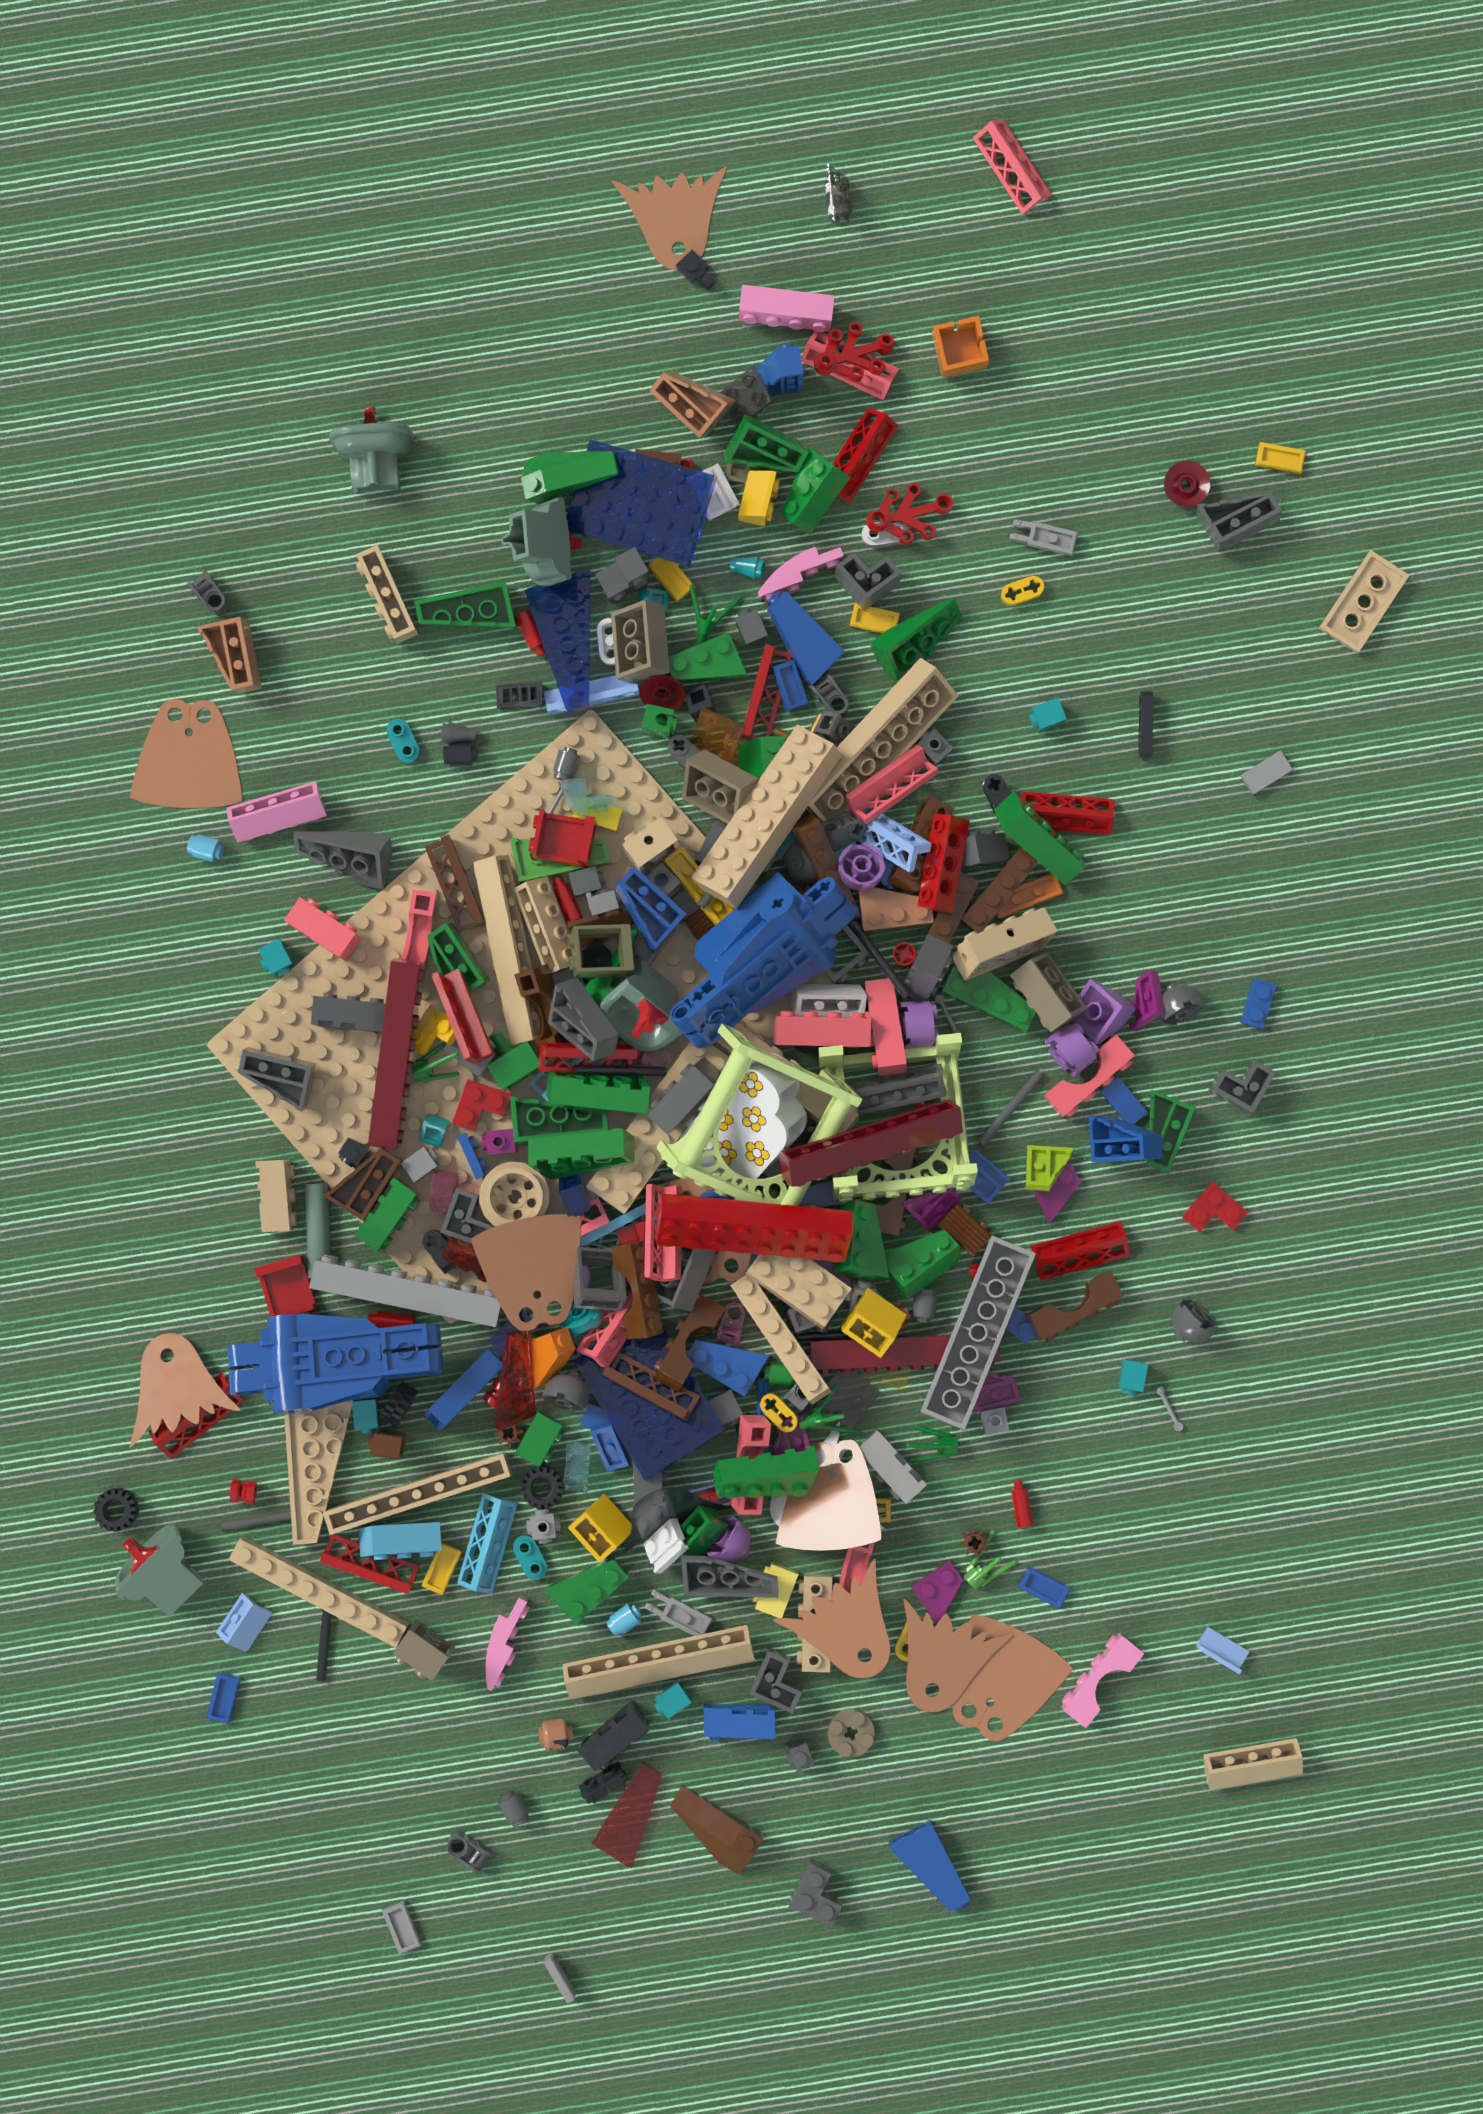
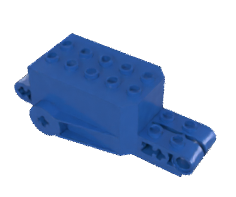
M777 872L744 900L737 909H734L697 941L694 957L709 976L671 1009V1020L694 1047L703 1048L707 1045L711 1047L722 1037L717 1032L721 1023L733 1028L749 1013H759L816 974L829 969L836 959L834 947L838 944V941L834 935L852 921L856 915L855 907L831 877L821 879L806 893L801 895Z
M286 1314L267 1318L268 1329L260 1330L261 1342L236 1344L227 1347L229 1369L237 1370L229 1372L230 1395L264 1393L265 1402L273 1407V1414L276 1415L300 1414L342 1402L381 1398L391 1386V1379L434 1375L444 1372L442 1350L434 1349L442 1346L440 1324L423 1323L377 1328L365 1318Z

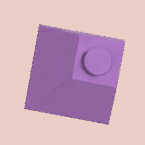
M1090 978L1079 994L1088 1009L1071 1022L1073 1024L1075 1022L1078 1023L1090 1039L1096 1044H1100L1121 1029L1136 1008L1119 993Z

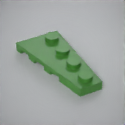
M510 838L519 884L545 876L550 878L586 869L585 867L533 859L531 851H529L530 838ZM594 839L589 867L611 864L606 840Z

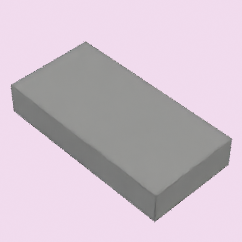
M1280 750L1240 775L1251 794L1254 795L1293 769Z
M405 1900L382 1909L399 1955L422 1945Z
M554 1953L545 1956L543 1963L566 2003L575 2000L576 1991Z

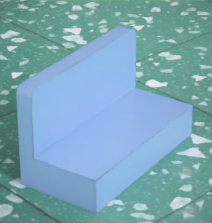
M242 1593L216 1633L228 1645L246 1652L272 1615V1612L257 1605L248 1595Z
M1208 1626L1196 1645L1201 1652L1238 1674H1241L1242 1670L1240 1667L1249 1653L1245 1648Z

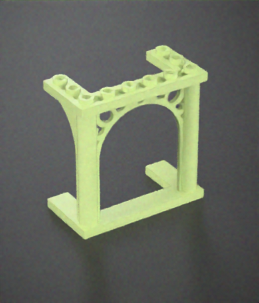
M721 1023L717 1032L733 1048L726 1065L698 1118L686 1135L674 1144L660 1140L657 1149L662 1155L661 1158L667 1161V1166L673 1169V1174L682 1179H686V1177L692 1178L695 1184L706 1188L708 1185L714 1188V1192L723 1197H726L728 1194L735 1197L734 1200L799 1206L812 1181L800 1187H791L788 1184L786 1188L782 1173L765 1179L744 1177L727 1166L719 1150L718 1132L721 1121L752 1061L760 1062L833 1096L808 1143L836 1135L852 1105L859 1107L862 1098L842 1078L823 1069L817 1075L754 1046L742 1032ZM709 1142L713 1145L712 1149H707ZM707 1156L716 1157L713 1165L709 1167L701 1166L703 1158ZM722 1168L724 1172L720 1175L716 1170ZM737 1179H742L741 1183H736ZM773 1183L778 1184L780 1192L769 1188L770 1185Z
M961 1033L937 1035L935 1046L904 1049L906 1063L936 1060V1064H942L943 1081L947 1093L946 1097H941V1102L950 1099L961 1108L963 1133L948 1139L949 1143H946L947 1139H942L937 1150L927 1161L909 1170H885L870 1163L866 1166L854 1167L853 1170L849 1169L844 1173L833 1174V1200H839V1203L853 1201V1198L862 1197V1200H874L878 1195H886V1198L899 1197L900 1193L909 1192L910 1196L923 1194V1191L933 1190V1193H943L947 1191V1188H956L957 1191L969 1190L970 1186H974L978 1173L977 1163L970 1164L957 1061L962 1044ZM843 1045L820 1047L819 1072L823 1069L844 1080L843 1070L873 1067L871 1055L875 1054V1052L844 1055ZM948 1149L947 1156L950 1155L951 1160L941 1155V1151ZM936 1160L944 1162L948 1168L947 1173H937L933 1169L932 1163ZM863 1168L870 1169L871 1176L869 1179L862 1183L858 1182L857 1173ZM922 1170H929L932 1176L924 1174L923 1177L920 1172ZM882 1174L884 1176L883 1181L878 1179L876 1182H873L876 1175ZM904 1174L906 1178L901 1180L899 1175Z

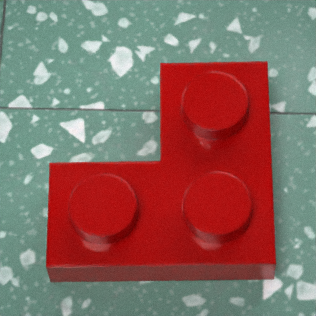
M467 1079L452 1124L475 1131L482 1109L505 1116L512 1094Z
M1211 1182L1181 1217L1198 1232H1201L1214 1216L1218 1217L1231 1230H1234L1248 1214V1211L1218 1185Z

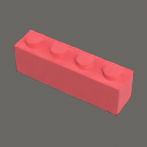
M888 978L865 981L864 992L867 995L866 1004L868 1007L865 1017L871 1018L872 1033L870 1047H874L875 1054L871 1055L873 1069H878V1076L907 1072V1063L894 985Z
M781 1011L780 1015H774L773 1043L776 1045L870 1047L871 1018L865 1017V1013L852 1012L851 1017H842V1012H827V1016H818V1012L804 1011V1016L795 1015V1011Z

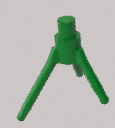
M691 584L689 586L698 625L696 630L698 632L697 642H705L711 630L743 598L742 595L734 599L712 620L718 608L717 605L713 606L708 618L701 617L694 585Z
M838 1384L834 1385L831 1389L832 1392L826 1395L817 1409L811 1413L812 1415L807 1417V1420L799 1422L801 1431L809 1428L811 1430L826 1429L859 1435V1430L824 1424L845 1417L844 1414H838L822 1418L820 1413L839 1388Z

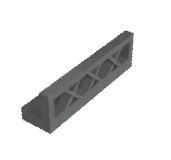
M942 1064L908 1070L905 1073L852 1082L850 1086L862 1098L859 1107H856L859 1115L946 1097L947 1093L943 1081Z

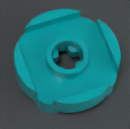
M573 1297L568 1317L558 1325L561 1329L568 1327L571 1337H576L590 1328L598 1327L602 1322L601 1315L603 1310L575 1308Z

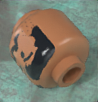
M562 1718L545 1720L542 1723V1727H538L540 1746H544L546 1751L567 1749L569 1740H573L572 1726H567L566 1721Z

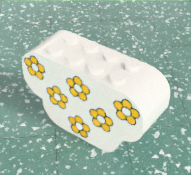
M752 1061L721 1121L718 1132V1146L721 1156L727 1166L734 1172L744 1177L757 1179L777 1162L779 1152L787 1150L804 1131L807 1124L806 1112L802 1104L795 1098L799 1092V1080L760 1062ZM706 1101L699 1107V1113L697 1115H693L687 1121L685 1125L688 1128L683 1132L679 1140L686 1135V1133L690 1130V1128L693 1126ZM709 1142L707 1149H712L713 1145ZM707 1156L703 1158L701 1166L709 1167L713 1165L716 1157ZM718 1168L716 1171L721 1175L724 1169ZM737 1179L736 1183H741L742 1179Z

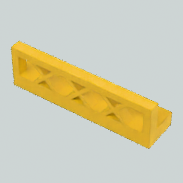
M681 846L665 858L663 863L681 882V885L694 901L698 903L705 891L701 890L691 877L699 866ZM713 897L707 907L702 910L713 924L717 925L734 908Z

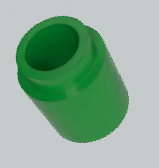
M771 1361L770 1366L766 1365L764 1379L769 1380V1385L791 1387V1384H796L783 1362Z

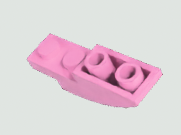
M813 547L791 558L779 567L763 584L758 592L759 601L765 599L768 602L776 592L787 591L790 594L800 590V586L803 585L802 575L810 577L819 573L818 570L821 568H835L840 561H843L844 555L841 547L818 555L816 547Z
M522 1595L518 1598L510 1616L501 1611L494 1625L486 1656L487 1689L492 1691L494 1685L500 1686L505 1676L502 1673L505 1664L510 1666L516 1655L513 1652L515 1645L507 1640L513 1641L519 1629L515 1626L518 1619L524 1620L530 1608L526 1605L529 1599Z

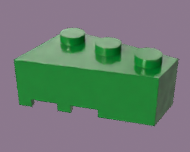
M808 447L809 453L796 474L780 514L810 535L850 477Z
M445 923L427 935L434 964L440 974L446 975L460 969L471 994L490 982L487 974L453 923Z
M392 1178L390 1187L384 1195L380 1196L379 1202L369 1212L355 1233L357 1238L377 1252L388 1248L393 1241V1238L390 1236L395 1230H401L407 1221L404 1218L409 1210L414 1212L421 1202L418 1199L421 1194L399 1178Z
M859 1200L840 1204V1210L852 1211L853 1235L845 1262H835L834 1273L872 1282L889 1278L875 1204Z

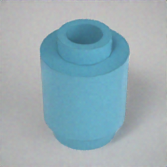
M199 834L197 836L192 835L187 845V853L192 854V857L210 862H216L217 859H221L224 851V846L221 845L220 840Z
M627 1603L610 1615V1619L606 1623L611 1632L617 1637L620 1634H626L640 1624L642 1613L635 1604Z

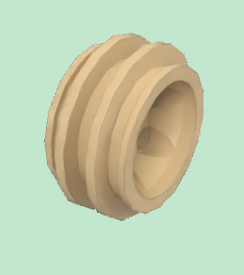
M507 1162L496 1166L485 1176L480 1187L479 1203L484 1216L496 1227L519 1220L514 1217L515 1210L522 1211L520 1219L545 1215L550 1206V1189L546 1178L528 1166V1164L524 1162ZM510 1175H515L517 1178L514 1184L508 1182ZM527 1181L533 1183L531 1190H527L524 1187ZM501 1186L503 1193L496 1195L494 1192L495 1187ZM514 1190L520 1191L522 1198L518 1199L517 1204L510 1200V1195H513ZM531 1198L536 1201L535 1207L532 1208L527 1205V1201ZM500 1203L506 1206V1210L503 1213L497 1210V1206Z

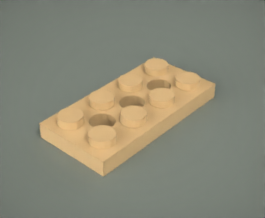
M1370 550L1318 629L1358 654L1402 588L1409 574ZM1372 577H1379L1382 580L1381 588L1376 589L1371 585ZM1360 596L1368 597L1370 600L1369 607H1361L1358 604V598ZM1346 616H1355L1357 625L1349 627L1345 622Z

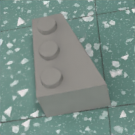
M878 1429L858 1445L863 1453L866 1465L869 1463L875 1469L872 1473L881 1483L886 1481L891 1487L888 1491L897 1501L901 1498L907 1504L927 1485Z

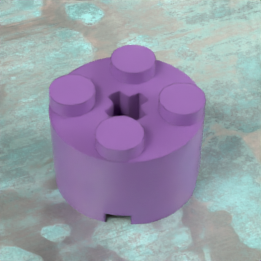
M929 1000L900 1002L898 1007L903 1008L902 1012L898 1014L902 1039L905 1041V1044H903L904 1049L932 1047L933 1043L936 1042L937 1035H939L938 1029L934 1028V1019L937 1018L936 1005H931Z
M1076 1022L1074 1024H1065L1045 1040V1045L1050 1044L1052 1047L1048 1051L1053 1059L1064 1071L1069 1068L1072 1071L1069 1075L1072 1077L1078 1075L1097 1059L1096 1054L1099 1052L1098 1047L1091 1040L1088 1042L1083 1036L1084 1030Z

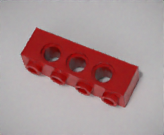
M934 814L929 838L931 848L930 852L926 854L918 907L935 912L953 913L969 820L953 815Z

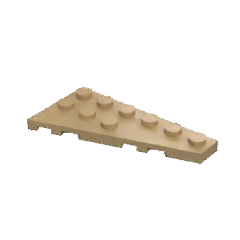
M352 1401L342 1402L312 1412L284 1415L293 1545L318 1543L324 1520L323 1512L327 1509L352 1411Z

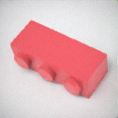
M299 898L284 921L346 962L361 940L356 934L358 930L347 922L344 925L337 922L339 917L328 910L326 913L320 911V905L309 898L305 901Z

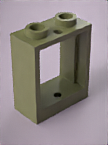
M630 924L574 926L570 934L567 935L568 948H572V956L569 957L570 971H574V978L630 976L634 971ZM617 937L620 967L582 968L579 938Z

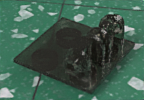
M828 164V175L826 176L827 180H825L826 198L830 199L827 201V205H830L827 206L828 218L831 219L832 223L840 222V218L851 222L852 205L850 200H848L847 192L850 190L849 180L845 175Z
M754 365L720 392L736 400L728 411L736 429L744 414L756 418L758 417V412L763 413V408L773 405L776 399L771 391L768 393Z
M839 1369L827 1384L830 1390L835 1384H838L839 1388L825 1408L834 1415L844 1414L845 1417L840 1420L852 1429L881 1392L856 1371L854 1373H840Z

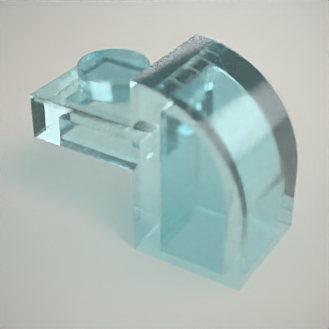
M586 778L563 780L564 799L568 808L576 816L581 818L590 816L589 809H594L595 813L607 812L608 808H613L611 795L588 797Z
M581 1442L567 1443L564 1491L588 1492L591 1462L590 1445H585Z

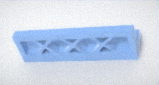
M616 675L544 692L549 716L639 695L637 684L617 680Z
M867 808L862 812L867 815L874 808ZM883 813L866 824L865 833L862 837L856 839L861 843L875 846L885 858L908 872L914 871L917 854L930 852L931 848L929 841ZM872 832H876L879 840L878 843H875ZM888 841L892 843L894 852H890L887 844ZM904 850L909 853L907 862L902 853Z

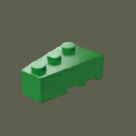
M744 414L723 455L725 463L747 464V466L752 467L763 466L769 467V469L798 473L809 451L805 443Z
M729 632L668 657L670 677L677 679L681 684L747 679L746 671Z
M1151 1090L1149 1130L1162 1135L1163 1159L1147 1160V1166L1169 1174L1196 1107Z
M945 1230L885 1252L889 1273L888 1279L907 1300L963 1258L959 1244Z
M612 1557L556 1583H552L546 1586L544 1590L572 1622L577 1625L619 1587L630 1574L615 1557Z

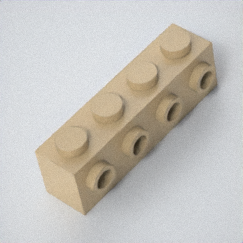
M378 545L356 554L359 560L356 566L361 576L366 575L369 583L365 584L370 597L375 596L378 602L375 608L379 617H384L387 622L384 628L389 639L394 638L398 644L418 635Z
M548 876L530 880L515 887L513 890L541 964L549 965L551 975L569 968V957L572 956V948H568L567 944L569 930L565 924Z
M804 1574L803 1580H799V1594H803V1603H798V1611L805 1610L816 1614L812 1603L813 1596L824 1598L832 1603V1574ZM798 1635L797 1641H802V1651H797V1665H801L802 1672H830V1660Z
M1297 1738L1204 1754V1772L1209 1790L1303 1774V1757Z

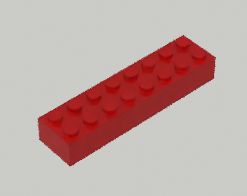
M664 1193L661 1196L656 1221V1245L752 1253L762 1256L774 1255L785 1258L796 1257L808 1260H828L831 1262H845L853 1235L852 1211Z

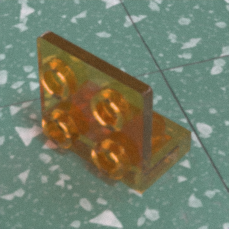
M703 708L700 712L691 743L698 749L707 750L732 764L746 725Z

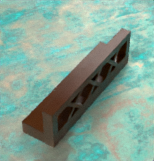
M448 834L441 837L440 841L425 846V849L459 933L485 924L453 840ZM444 846L447 855L443 862L434 858L432 849ZM437 863H439V864L442 865L441 868H440V871H439V868H438V866H437ZM445 866L454 871L455 878L452 884L444 881L441 876ZM445 884L451 886L449 891H447ZM453 888L462 891L464 898L461 905L451 901L450 895ZM454 906H456V907L459 908L457 914H456V911H455V909H454ZM462 909L470 912L473 919L472 923L461 926L458 919Z
M620 1352L616 1355L611 1366L605 1367L602 1374L607 1379L686 1422L701 1398L684 1387H681L679 1390L681 1392L675 1393L670 1388L672 1395L661 1396L658 1394L656 1386L663 1383L654 1381V1376L657 1372ZM621 1359L629 1363L631 1373L623 1375L616 1371ZM633 1366L637 1367L640 1370L634 1371ZM646 1372L650 1375L652 1383L643 1386L637 1382L636 1375ZM686 1394L693 1399L689 1407L685 1409L678 1405L676 1397Z

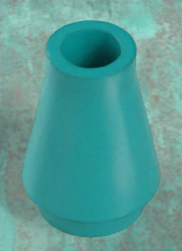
M732 557L730 571L740 573L755 580L763 578L765 560L760 559V557Z

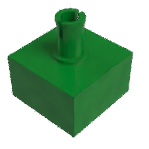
M503 1031L490 1037V1040H492L501 1056L487 1065L501 1090L507 1091L539 1071V1056L530 1042L525 1041L516 1048H513Z

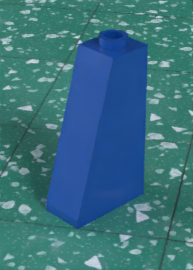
M787 591L776 592L768 600L770 605L766 609L790 655L795 660L804 681L808 685H813L845 651Z
M487 1349L427 1410L424 1416L441 1432L504 1367L501 1356L495 1351L490 1352Z
M931 1820L888 1841L891 1850L949 1911L954 1909L955 1911H960L968 1906V1902L971 1901L970 1896Z

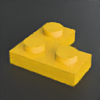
M431 1004L419 1020L418 1028L413 1031V1038H416L415 1050L425 1056L436 1037H439L451 1046L456 1040L447 1014Z

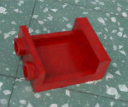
M540 809L539 815H535L533 821V829H536L534 838L531 837L529 841V851H531L533 859L589 868L597 827L596 818L586 816L585 819L556 815L546 813L545 809Z
M302 1254L254 1268L256 1277H259L270 1317L286 1314L313 1315L312 1310L318 1308L313 1289L309 1288L310 1279L308 1278Z

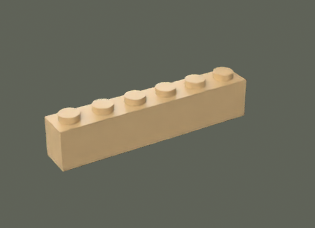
M745 1275L730 1285L808 1401L813 1405L832 1392L759 1284Z

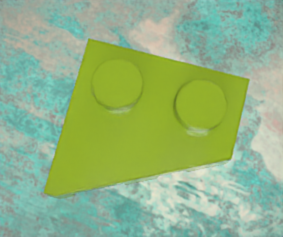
M1027 1145L1026 1190L1050 1191L1071 1158L1073 1148Z

